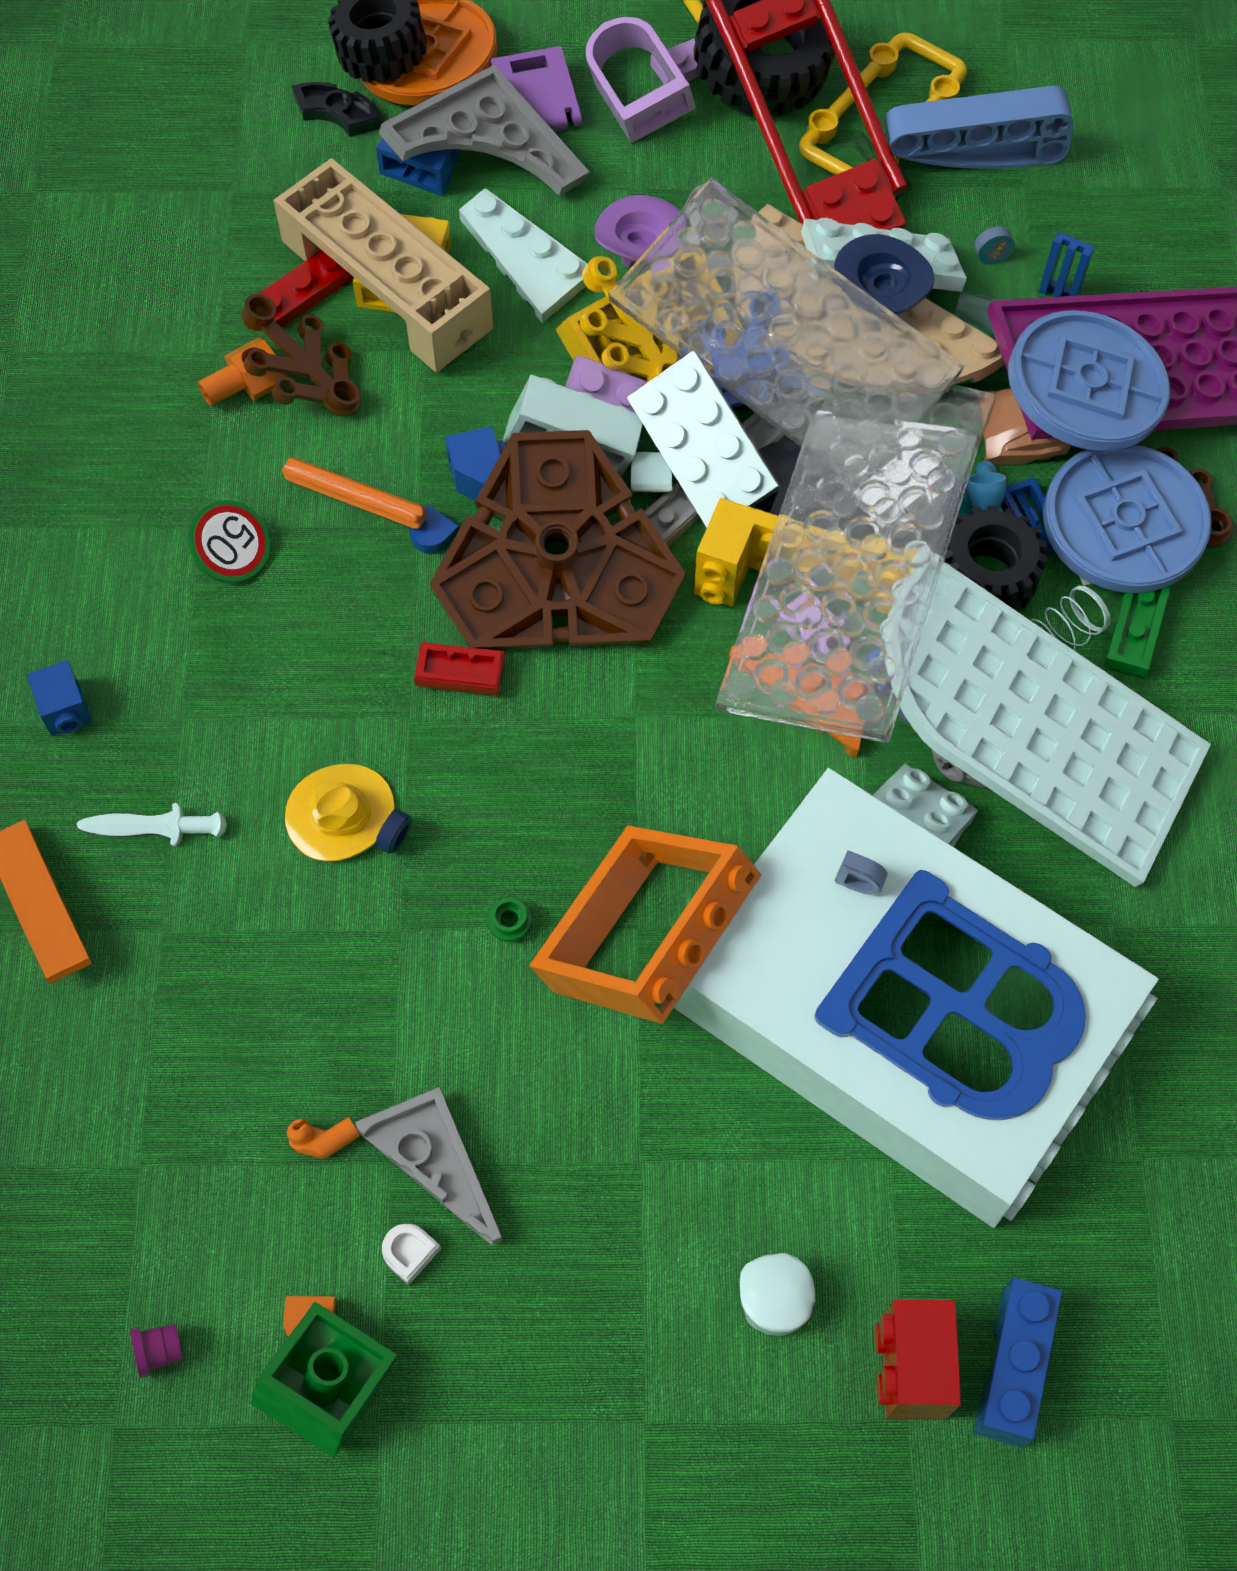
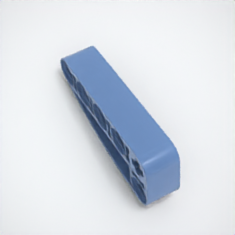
M1045 86L900 105L889 110L884 118L889 145L894 156L931 165L978 169L1027 167L1058 163L1068 155L1074 127L1067 92L1060 86Z

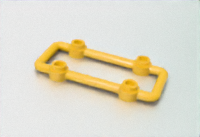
M903 32L894 36L888 43H877L872 46L868 65L860 73L867 88L876 77L885 78L895 71L899 52L902 48H908L951 71L949 75H940L932 80L929 98L925 101L930 102L958 98L960 84L967 75V66L964 61L914 34ZM849 86L828 109H818L810 114L808 131L799 142V151L804 158L834 175L853 167L815 147V144H827L835 137L838 119L855 101ZM874 147L871 149L869 161L875 158L879 160ZM894 156L897 161V164L899 165L900 158Z

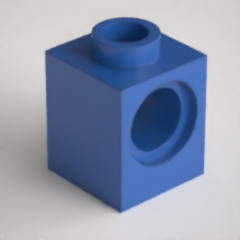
M68 660L26 674L40 717L51 736L59 733L74 732L82 725L92 722L80 684Z

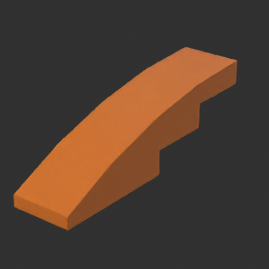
M24 819L1 830L0 879L48 983L52 984L91 965V959L70 911L58 890L51 871L40 852L26 820Z

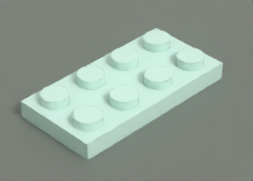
M829 218L804 220L801 234L814 273L835 275V259L844 245L860 236L881 234L906 242L926 258L934 272L933 288L958 292L963 290L967 278L950 239L941 234H914L902 228H893L892 230L878 229L866 223L849 225L838 223Z
M694 350L627 397L706 527L710 522L720 497L753 508L780 489V485L701 358Z

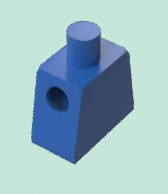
M384 139L376 147L381 175L442 197L446 192L460 155V149L436 150L402 161Z

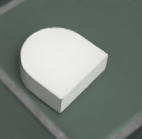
M401 1224L392 1228L386 1234L382 1243V1254L386 1264L408 1285L441 1250V1246L423 1229L413 1224Z

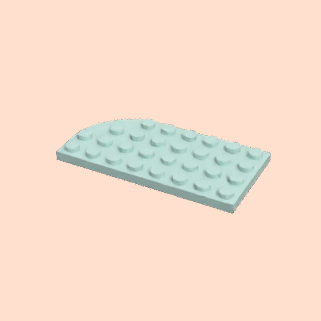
M927 551L920 558L893 604L885 634L886 665L890 683L897 702L910 725L920 738L937 754L1134 887L1144 883L1211 744L940 558Z

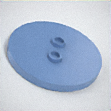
M1069 310L1045 315L1032 322L1022 332L1009 358V383L1021 409L1043 431L1075 447L1095 451H1111L1133 446L1144 440L1155 430L1168 408L1170 382L1166 368L1157 352L1132 328L1102 314Z
M1140 445L1111 451L1087 449L1078 453L1058 470L1050 484L1044 501L1043 521L1045 531L1058 557L1083 579L1102 588L1118 592H1150L1176 583L1186 576L1197 564L1208 544L1211 533L1209 504L1196 479L1187 469L1171 457Z

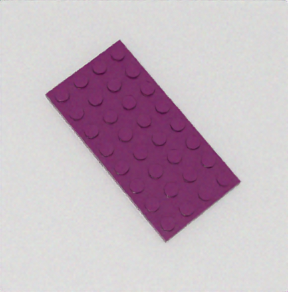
M1237 287L991 301L987 309V314L1007 371L1011 352L1019 336L1032 322L1045 315L1060 311L1079 310L1094 312L1113 318L1132 328L1154 348L1161 358L1170 382V400L1163 418L1154 431L1237 425ZM1021 409L1031 440L1054 438L1039 428Z

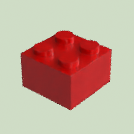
M894 1299L886 1313L881 1314L880 1323L875 1324L874 1330L875 1352L884 1356L882 1374H877L876 1379L878 1405H885L886 1419L946 1420L961 1405L955 1300Z

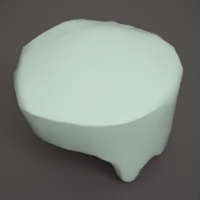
M787 1253L768 1254L758 1257L744 1266L740 1276V1299L747 1322L753 1328L767 1335L785 1336L799 1330L809 1320L815 1303V1287L809 1269L801 1260Z

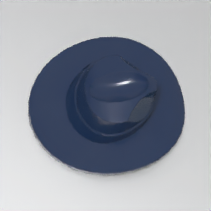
M869 234L857 237L844 245L835 259L834 272L840 290L853 305L872 315L892 316L904 313L921 303L934 286V272L926 258L911 245L888 235Z

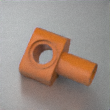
M256 338L224 356L227 363L226 367L197 382L198 388L209 406L212 407L243 389L255 401L272 392L277 379L288 377L285 373L267 370L265 375L257 377L245 370L244 361L251 349L258 348L266 351L268 354L276 355L264 339ZM253 360L256 364L262 365L259 361Z

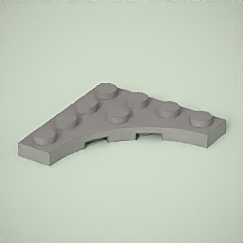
M495 65L381 124L379 135L402 161L436 150L461 149L484 152L513 162L528 170L547 184L558 196L585 182L590 172Z

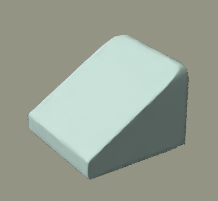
M661 452L635 453L631 463V490L633 492L672 491V470Z

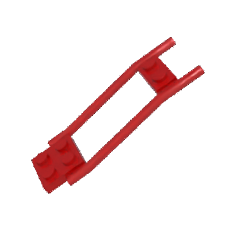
M705 0L732 58L799 222L803 225L805 219L818 220L820 218H829L842 224L855 225L857 223H866L878 229H905L906 221L893 193L899 194L904 192L908 185L892 153L830 0H761L733 12V16L730 17L722 0ZM821 19L879 160L875 158L807 186L806 190L802 191L745 50L747 49L748 52L812 26L817 23V20Z

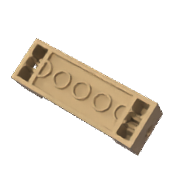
M331 158L273 200L282 242L304 261L323 250L406 321L410 351L436 373L493 329L490 288L334 159Z

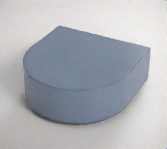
M847 850L834 881L839 885L863 894H876L882 891L888 873L879 863Z

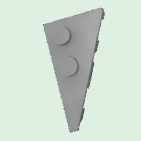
M440 1087L355 1122L361 1136L488 1244L493 1246L502 1242L501 1234Z

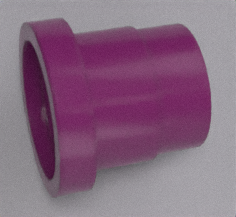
M175 1324L164 1327L159 1326L140 1331L139 1327L129 1329L139 1379L149 1376L148 1371L183 1360Z

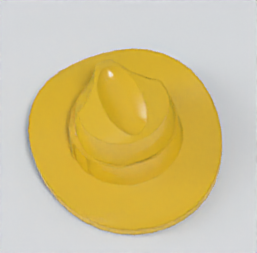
M355 764L328 766L311 773L294 788L286 806V828L293 844L300 852L311 859L322 862L350 859L375 845L382 825L391 812L395 810L394 797L387 782L374 770Z

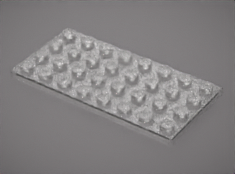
M711 177L608 293L610 302L682 357H685L694 350L716 383L805 451L814 455L818 461L856 490L861 489L876 475L962 373L964 367L963 364Z
M814 409L715 702L719 711L889 743L980 443L979 431Z

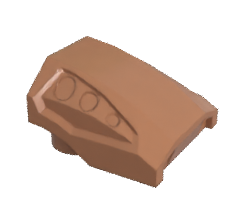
M1011 388L1000 391H986L975 396L974 406L979 409L985 441L984 461H990L994 465H1025L1035 460L1045 461L1056 455L1068 454L1071 445L1056 438L1031 440L1022 411Z

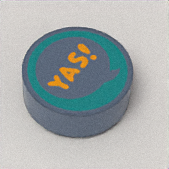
M1002 226L991 227L983 231L974 243V249L979 260L988 265L1004 261L1012 254L1015 248V241L1010 231Z

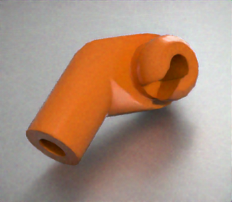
M349 1117L327 1131L309 1125L307 1120H295L289 1125L286 1133L290 1147L297 1153L320 1159L330 1157L360 1137L359 1132Z

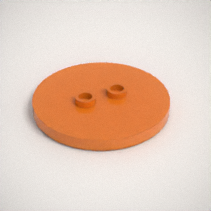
M417 0L427 40V51L425 55H422V62L419 65L413 66L414 70L409 74L404 73L400 75L401 78L396 80L387 79L382 83H377V80H373L370 83L363 81L362 83L369 91L384 100L402 105L416 106L491 67L490 59L497 56L498 41L494 23L483 8L470 0Z

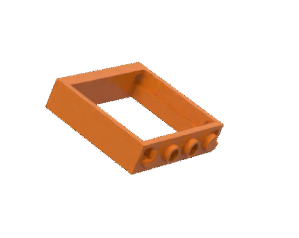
M627 825L532 960L529 967L554 993L663 1024L761 877V873L737 845ZM657 862L709 872L636 982L585 968ZM655 1002L662 1004L659 1009L654 1005Z

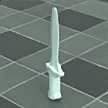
M173 803V811L156 816L136 814L98 815L78 821L77 827L86 832L108 836L163 835L171 838L170 844L176 847L181 842L183 834H211L219 838L225 832L227 824L223 814L219 811L211 816H184L180 805Z

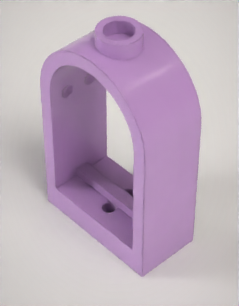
M634 17L616 18L603 23L591 35L586 46V59L594 83L631 144L696 108L689 83L654 29L647 22ZM629 47L643 48L655 57L670 82L624 107L601 70L605 61L615 52Z

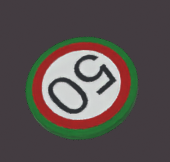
M222 500L205 506L193 518L188 531V547L192 559L206 575L218 581L235 583L251 578L262 569L269 556L270 537L265 523L253 509L240 502Z

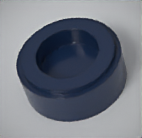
M398 808L393 810L377 835L375 847L388 854L394 853L407 836L412 824V817Z

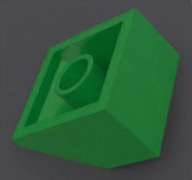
M314 1301L258 1377L251 1404L332 1458H335L364 1415L396 1360L397 1354Z

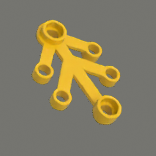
M594 257L582 271L583 282L591 291L605 293L624 325L607 320L606 314L602 310L591 308L581 317L580 327L589 336L601 335L639 348L645 359L629 355L627 348L617 342L610 344L603 351L601 359L604 366L610 370L621 369L646 377V381L649 382L661 374L662 369L666 370L678 362L676 358L680 334L688 327L689 318L681 309H672L663 317L662 327L665 335L660 351L653 340L659 300L668 291L666 280L662 276L654 274L641 285L643 300L639 317L616 281L617 268L615 263L608 257ZM598 267L602 268L606 272L607 276L602 275L599 272ZM650 284H654L658 288L659 293L653 292ZM589 317L595 318L599 327L592 326L589 322ZM671 318L677 319L680 327L674 326ZM610 351L619 355L620 362L612 359Z

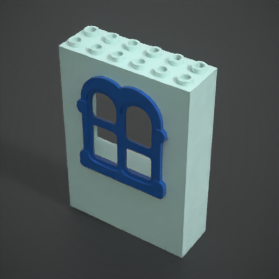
M827 768L754 864L761 873V877L674 1008L986 1224L995 1228L1003 1216L1012 1221L1032 1193L1036 1185L1028 1181V1179L1036 1183L1061 1148L1059 1145L1063 1143L1067 1135L1072 1131L1085 1111V1107L1108 1076L1109 1070L1132 1039L1133 1033L1158 999L1150 992L1159 978L835 771ZM847 850L867 857L886 869L888 875L881 892L863 894L839 885L834 881ZM924 914H937L991 951V960L967 992L956 991L902 954V944ZM1009 968H1020L1048 989L1053 1000V1012L1050 1019L1042 1027L1033 1030H1019L1000 1020L986 1009L985 1002ZM885 971L896 973L926 993L930 998V1005L909 1035L902 1040L892 1037L862 1017L858 1011L859 1004ZM954 1013L997 1040L1007 1050L1012 1060V1073L1008 1082L1000 1089L991 1092L973 1090L929 1062L923 1056V1048L948 1014Z

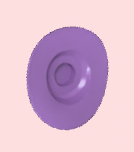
M633 195L617 200L601 213L595 224L594 235L596 241L602 247L622 257L623 266L634 268L643 264L662 263L674 257L684 243L687 228L683 214L671 203L653 196Z

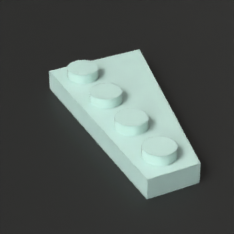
M486 188L459 209L461 222L484 251H489L496 260V266L504 276L508 275L516 285V291L525 302L528 301L535 309V315L542 324L586 287L582 279V271L587 265L585 261Z

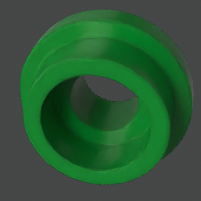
M501 899L494 903L488 912V928L492 935L501 941L514 942L520 940L527 935L531 928V911L519 899ZM507 916H513L517 918L518 922L512 927H506L502 924V920Z

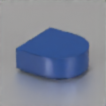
M427 504L425 506L427 513L426 521L423 522L420 529L409 527L410 538L417 550L424 553H437L446 548L455 539L459 526Z

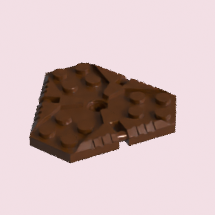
M589 430L512 433L475 500L476 507H478L475 516L472 518L467 515L429 584L433 594L468 647L504 651L509 649L553 648V643H569V648L651 644L685 579L686 573L643 509L635 511L630 503L633 494ZM617 512L622 520L612 526L607 517ZM492 517L503 522L499 531L488 526ZM558 541L566 544L568 550L563 554L553 555L547 552L545 547L551 542ZM551 616H568V626L552 627Z

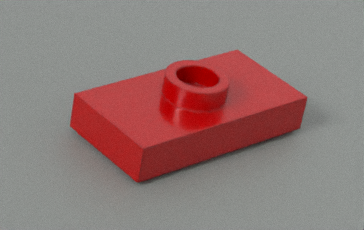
M421 642L414 675L415 686L499 695L505 653L504 651Z

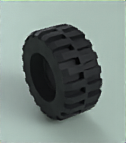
M722 0L729 17L733 16V12L761 1ZM704 1L693 49L694 60L697 62L696 69L702 80L707 79L706 87L714 96L717 93L722 96L721 102L729 107L732 104L740 107V112L750 115V112L753 110L708 5ZM821 19L817 20V23L784 37L794 49L791 53L766 55L755 50L749 52L747 49L745 50L771 116L773 112H778L779 115L791 113L794 106L796 109H800L807 105L810 99L816 97L821 91L835 56V51Z

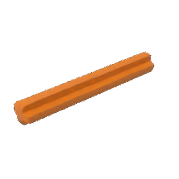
M294 457L288 458L286 464L283 465L282 472L284 478L290 482L414 529H420L423 522L426 521L427 513L425 507Z

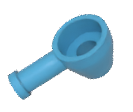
M982 461L976 467V474L965 478L966 495L972 508L980 507L982 511H987L988 506H997L998 511L1000 510L1006 492V476L996 473V467L992 462Z

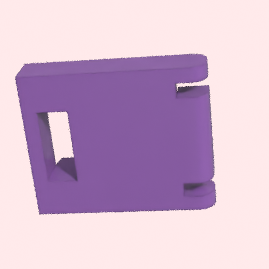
M561 46L490 59L491 66L495 65L554 132L567 130L566 112L570 113L573 127L582 126L580 109Z

